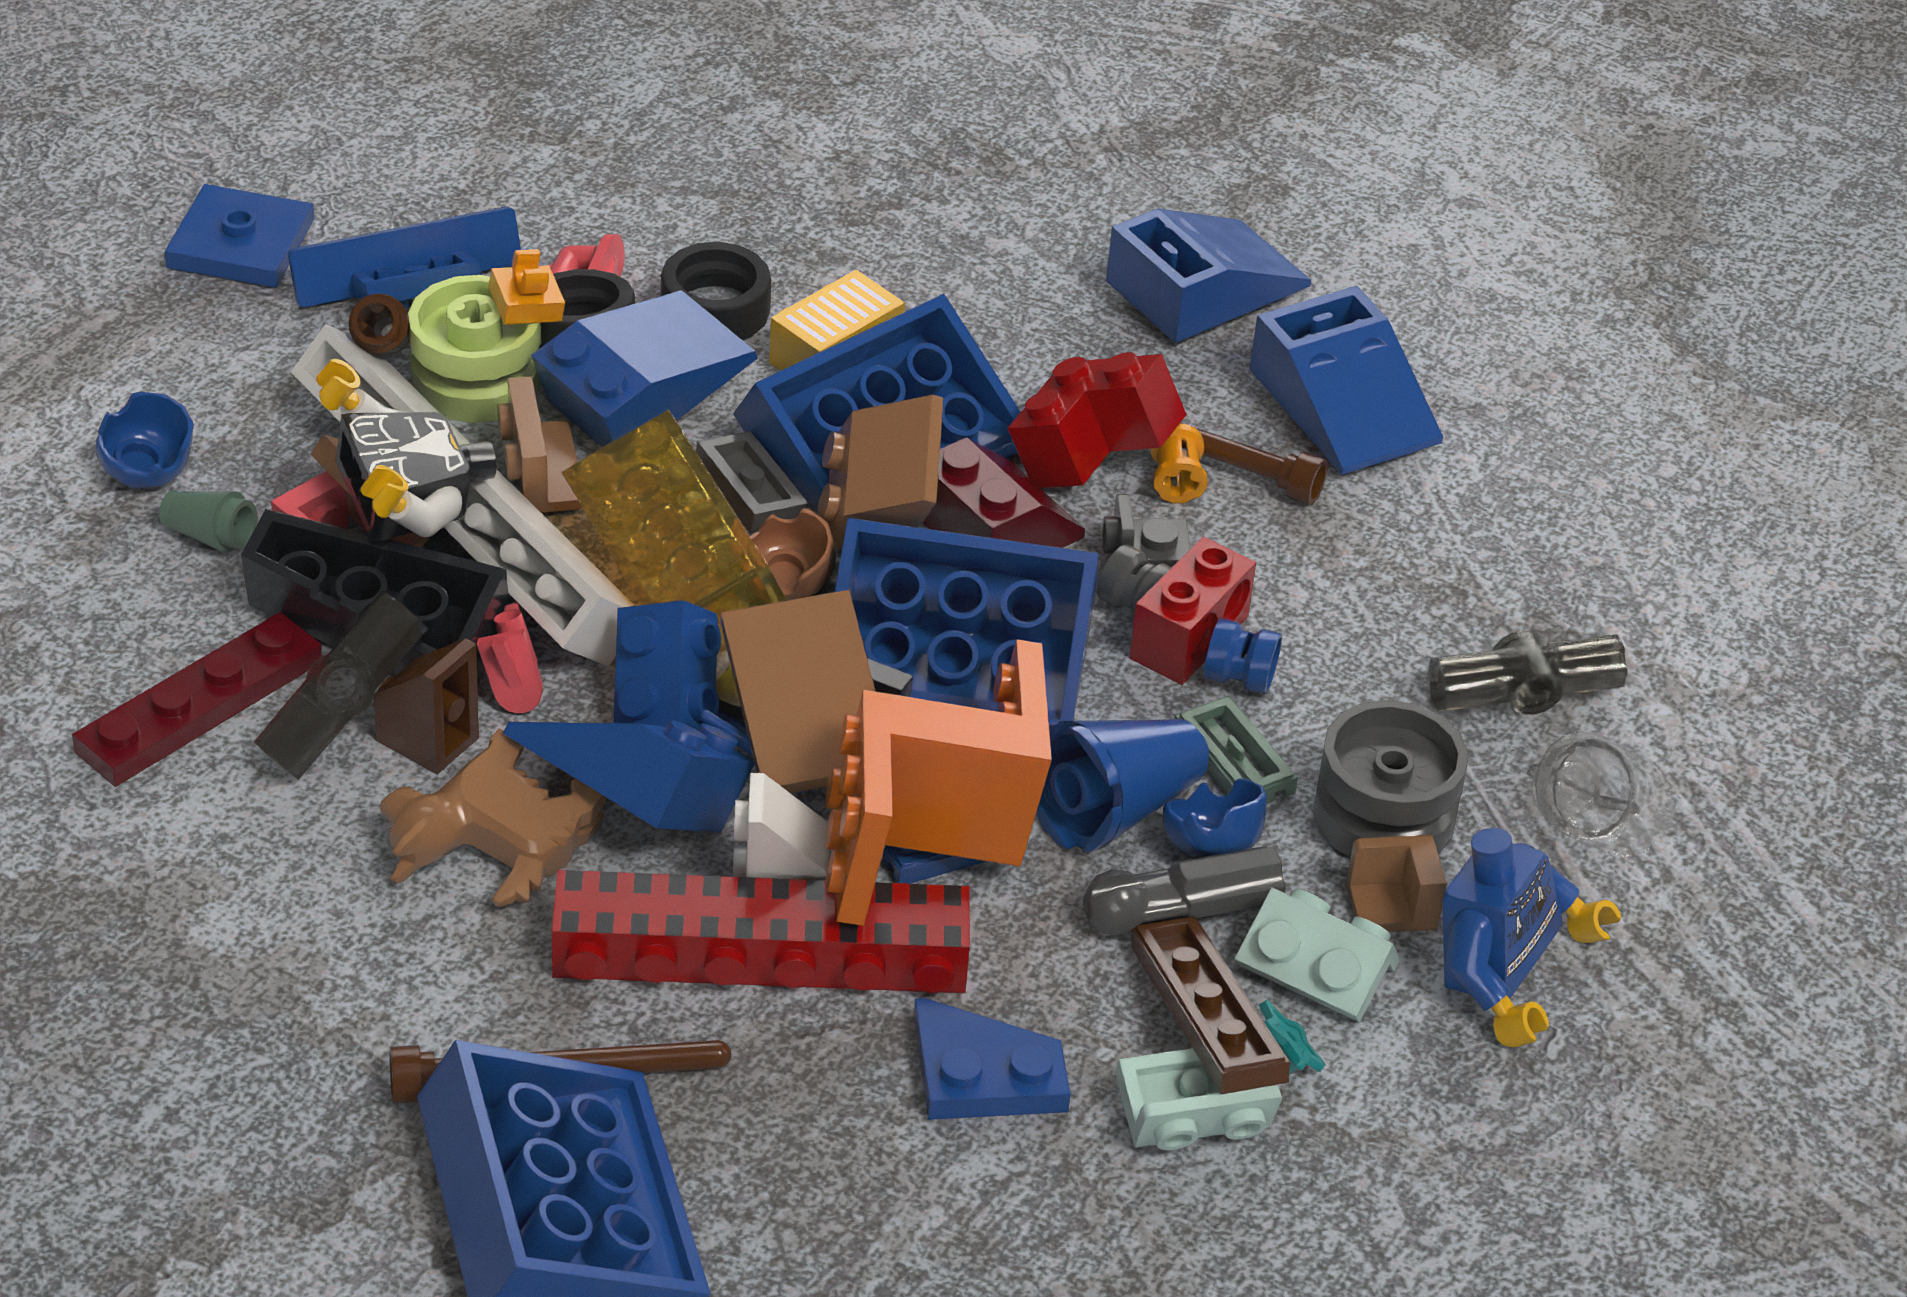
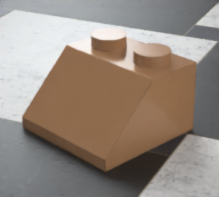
M928 395L855 410L851 412L838 433L832 431L829 434L822 456V466L830 469L829 483L825 485L818 505V516L828 522L835 549L842 550L848 518L919 528L932 510L937 499L943 397Z

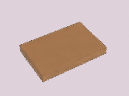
M850 590L721 612L720 624L756 773H764L789 793L827 787L831 769L842 770L845 755L839 754V741L844 717L846 714L857 715L863 690L875 691Z

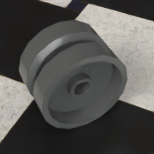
M1401 701L1363 702L1341 712L1327 728L1313 807V816L1321 835L1337 851L1351 857L1353 842L1360 838L1433 835L1439 855L1453 838L1459 800L1466 776L1469 753L1461 733L1443 716L1418 704Z

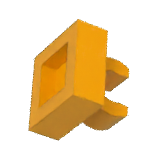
M539 249L515 250L512 267L491 268L488 288L504 325L562 321L565 301L549 265L539 266L541 254Z

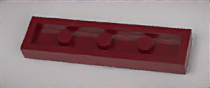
M279 612L72 734L74 753L114 787H117L323 663L321 644Z

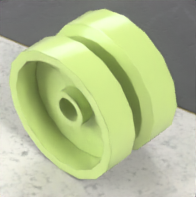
M457 276L432 284L415 297L408 312L412 386L440 414L450 420L467 423L498 421L497 405L508 403V378L532 376L536 396L541 387V381L531 356L539 350L541 344V323L504 325L488 288L490 276Z

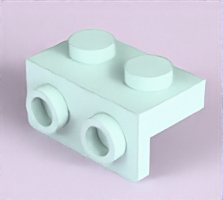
M1272 887L1235 957L1238 966L1360 1023L1386 970L1394 972L1400 961L1394 944L1389 942L1391 934L1381 926L1362 917H1354L1350 924L1328 914L1331 908L1330 905L1307 891L1295 888L1290 896Z
M1193 1048L1119 1059L1115 1070L1134 1148L1157 1145L1162 1150H1175L1194 1143L1198 1138L1222 1134L1234 1140L1250 1138L1271 1127L1282 1101L1278 1085L1221 1094Z

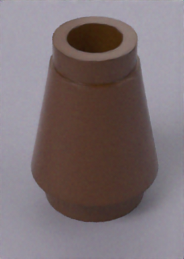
M372 294L361 299L352 309L349 317V331L352 339L360 348L371 353H397L406 348L410 341L408 315L404 306L396 298L387 294ZM392 324L388 334L385 336L381 335L382 330L387 325Z

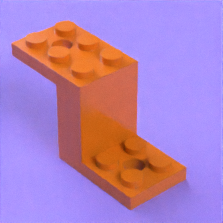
M1016 639L1010 664H999L993 690V701L999 703L997 711L869 690L862 691L857 715L846 714L844 717L839 741V754L845 755L842 770L831 769L826 791L825 807L832 810L827 826L825 847L827 850H833L827 868L826 892L836 893V922L864 926L885 845L1021 867L1052 760L1042 643Z

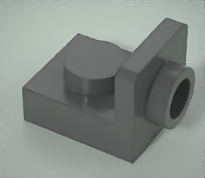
M1116 494L1114 516H1105L1103 519L1102 541L1105 554L1114 553L1120 546L1129 544L1146 553L1149 563L1155 566L1164 563L1172 568L1191 549L1186 519H1133L1130 495Z

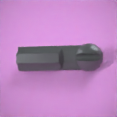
M1262 846L1173 862L1168 869L1140 874L1111 869L1095 876L1086 889L1083 899L1084 912L1087 919L1104 934L1123 936L1145 922L1177 916L1180 919L1193 916L1200 918L1260 907L1263 905L1272 887L1285 893L1286 885L1283 879L1282 861L1274 846Z

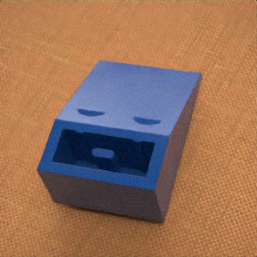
M1157 208L1114 225L1111 229L1106 281L1175 343L1294 294L1311 285L1309 277L1239 219Z
M1357 285L1257 315L1250 371L1341 475L1442 443L1443 435L1388 318Z

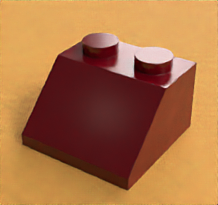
M967 437L940 449L936 504L922 522L929 529L1064 548L1085 537V528L1011 461Z

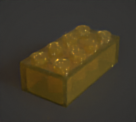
M669 409L561 472L640 605L684 600L716 613L721 633L719 653L726 650L720 624L721 612L787 601L767 562Z

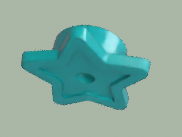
M1268 1000L1260 1003L1259 1007L1266 1019L1264 1023L1290 1061L1289 1074H1293L1297 1069L1302 1071L1306 1065L1321 1072L1326 1064L1308 1043L1304 1028L1299 1023L1285 1018Z

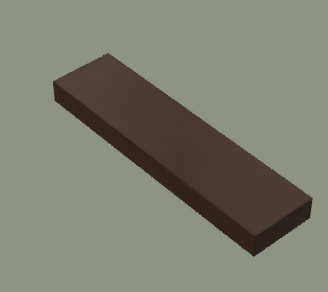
M1196 917L1138 925L1132 929V950L1221 1094L1289 1083L1290 1061Z

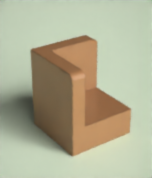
M1433 835L1360 838L1353 842L1346 880V888L1354 917L1367 919L1388 932L1438 929L1447 882Z

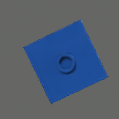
M204 184L165 250L166 268L277 288L289 267L288 251L292 248L300 247L314 221V203Z

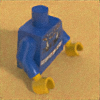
M1487 828L1477 832L1472 837V855L1444 893V984L1446 988L1470 994L1483 1011L1491 1008L1496 1014L1493 1027L1497 1040L1504 1046L1519 1047L1536 1042L1534 1034L1547 1030L1549 1021L1546 1012L1537 1002L1530 1001L1514 1006L1510 998L1563 926L1561 914L1565 912L1568 915V931L1571 937L1579 943L1610 940V936L1602 930L1599 924L1618 923L1621 920V914L1617 906L1609 900L1584 903L1577 897L1579 889L1551 866L1549 858L1545 853L1525 843L1513 844L1511 835L1503 829Z

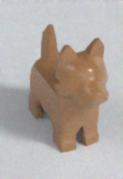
M498 729L490 738L488 748L469 761L437 792L422 794L411 787H399L381 801V813L391 823L389 838L390 845L393 848L392 854L400 857L399 863L391 876V881L396 884L404 882L418 868L442 859L460 845H472L512 868V871L492 898L494 905L499 907L513 904L514 902L527 903L529 902L530 891H539L544 877L555 875L557 870L566 868L573 857L575 849L587 844L601 828L604 813L600 810L606 804V797L574 778L570 786L572 792L570 795L549 798L548 790L539 788V781L537 779L527 778L526 771L514 768L524 750V746L503 734V730Z

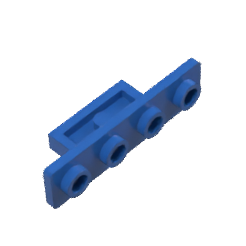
M505 206L292 248L288 251V259L295 299L301 307L353 297L361 300L368 295L380 293L396 298L406 309L411 306L410 299L418 296L432 284L457 276L482 275L481 271L491 270V268L511 266L515 250H521L515 211L511 207Z

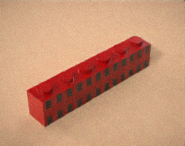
M557 870L552 921V978L630 980L653 983L682 982L719 985L786 986L790 988H839L862 991L892 990L927 993H966L970 951V886L875 882L865 923L862 926L836 922V893L826 892V880Z

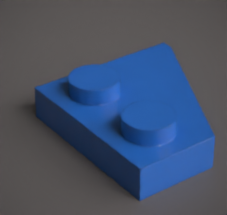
M915 998L913 1017L928 1120L1069 1112L1071 1093L1061 1040L927 998Z

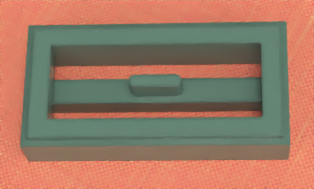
M1230 695L1175 714L1174 719L1189 721L1205 737L1209 748L1206 772L1225 795L1229 794L1234 782L1239 778L1248 779L1262 785L1267 794V804L1274 802L1275 792L1280 791L1284 797L1296 793L1297 775ZM1218 717L1232 735L1228 736L1214 718ZM1245 750L1266 774L1265 777H1262L1245 757Z

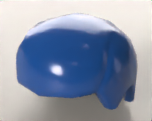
M142 391L132 393L126 405L120 411L114 414L107 412L104 415L98 430L99 435L96 438V456L107 474L130 488L144 489L163 486L177 478L187 466L192 446L194 423L185 406L166 394Z
M1237 779L1233 784L1232 790L1225 796L1214 794L1207 783L1203 782L1187 800L1174 799L1164 804L1162 823L1171 843L1181 852L1194 858L1251 849L1260 840L1264 829L1267 794L1262 785L1248 779Z

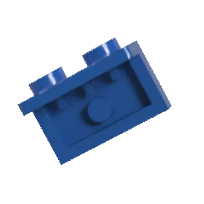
M684 600L617 608L613 723L667 727L670 720H675L699 731L701 725L705 724L699 717L702 711L708 710L716 716L718 715L719 696L716 690L717 654L721 648V633L716 613Z

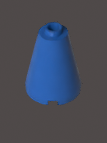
M1183 719L1060 721L1049 725L1052 760L1036 815L1044 830L1058 845L1067 849L1077 846L1084 849L1083 852L1101 849L1204 777L1209 758L1207 741L1192 723Z

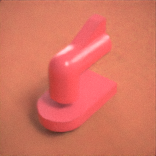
M604 234L598 246H565L559 251L555 261L549 267L553 274L573 269H596L621 276L625 261L622 238L619 234Z
M518 603L505 605L504 611L494 618L498 634L478 638L477 647L498 704L506 711L512 713H526L533 710L539 704L544 688L538 669L537 657Z

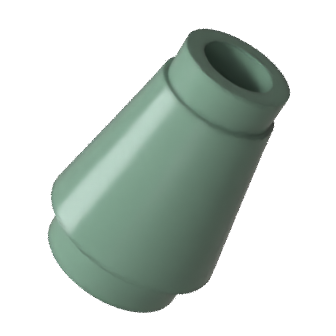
M169 491L162 499L159 509L160 522L164 527L172 528L223 553L231 552L234 549H244L258 522L257 509L254 503L245 500L244 496L237 491Z

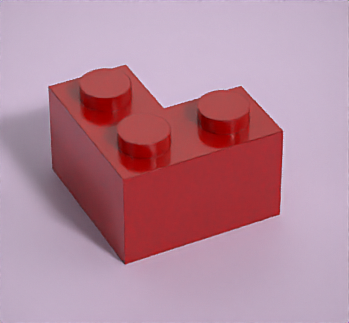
M1126 352L1111 358L1086 360L1084 357L1078 356L1066 359L1054 367L1050 378L1035 395L1026 401L1025 408L1008 427V431L1028 477L1040 488L1083 486L1111 451L1161 448L1187 414L1162 354L1136 356L1135 353Z

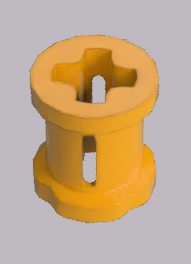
M1179 424L1161 448L1150 449L1153 460L1158 464V468L1153 476L1154 489L1163 500L1171 503H1187L1192 499L1202 496L1207 489V473L1200 464V458L1204 452V440L1201 433L1190 425ZM1182 440L1186 442L1187 450H1182ZM1171 477H1175L1176 486L1171 484Z

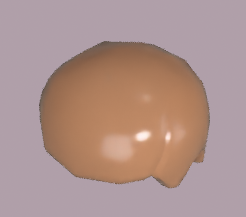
M806 508L801 509L798 516L793 519H781L773 514L768 516L759 530L745 540L739 555L740 567L746 586L753 593L773 603L819 594L827 586L836 562L834 541L828 522L812 510Z

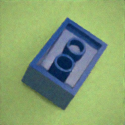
M682 290L577 320L531 355L547 400L620 464L758 359L753 348Z
M670 720L667 727L625 723L508 721L503 732L509 738L655 828L721 833L735 806V800L738 799L755 765L753 760L735 750L738 743L736 738L708 724H702L698 731L675 720Z

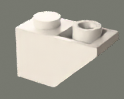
M750 773L749 801L735 800L734 841L747 842V848H734L733 877L826 880L829 863V850L825 847L828 822L764 773Z

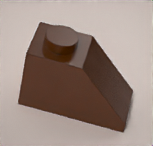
M466 638L417 657L396 676L387 678L380 685L377 692L374 693L376 741L438 775L478 740L476 643Z

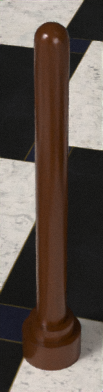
M1196 428L1204 440L1203 456L1278 481L1279 488L1286 490L1287 497L1309 505H1313L1318 499L1327 477V459L1306 452H1301L1299 456L1289 454L1284 458ZM1182 440V448L1187 450L1186 442Z
M720 1040L530 1052L643 1073L722 1068L729 1063L732 1055L728 1044ZM419 1045L390 1046L389 1064L392 1103L418 1102V1094L443 1058H435L434 1051L420 1052Z

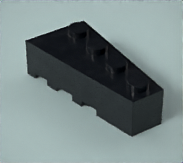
M265 509L241 553L249 605L271 616L281 612L309 635L390 676H396L417 657L466 638L476 643L478 687L485 672V667L477 647L478 638L498 634L494 618L504 611L505 605H509L507 572L505 568L389 539L371 543L368 534Z

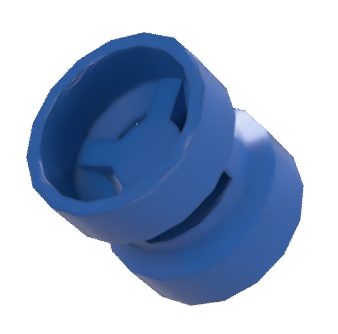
M1219 618L1208 648L1204 678L1225 683L1230 679L1242 681L1246 689L1267 694L1277 667L1282 634L1266 629L1252 633L1243 630L1239 622Z

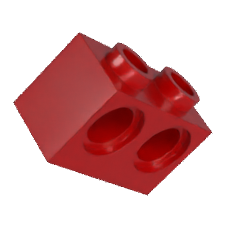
M1203 536L1136 603L1129 659L1183 686L1205 663L1212 634L1219 618L1239 622L1240 625L1248 618L1257 562Z

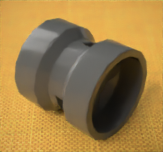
M1129 544L1122 545L1111 555L1100 574L1097 584L1098 598L1117 608L1125 605L1132 609L1133 616H1135L1136 603L1171 567L1164 563L1155 566L1149 563L1146 553Z

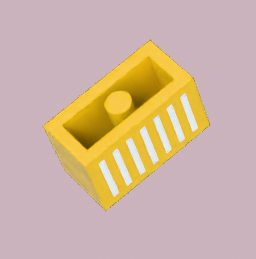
M854 270L771 317L769 363L780 371L904 313L905 302L858 270Z

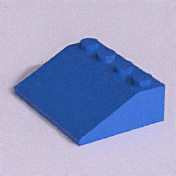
M942 294L756 382L733 415L744 432L751 431L808 504L818 512L822 491L825 485L829 483L830 469L822 466V456L826 440L832 431L839 432L852 411L928 395L943 397L940 449L967 437L1007 460L1018 455L1008 427L1021 411L945 294Z
M853 518L847 519L835 592L850 590L868 659L912 675V698L997 711L999 703L993 701V690L999 664H1010L1016 639L1042 643L1049 725L1060 721H1074L1097 587L1099 553Z
M461 1040L453 1042L418 1094L417 1099L468 1297H709L711 1295L643 1072Z

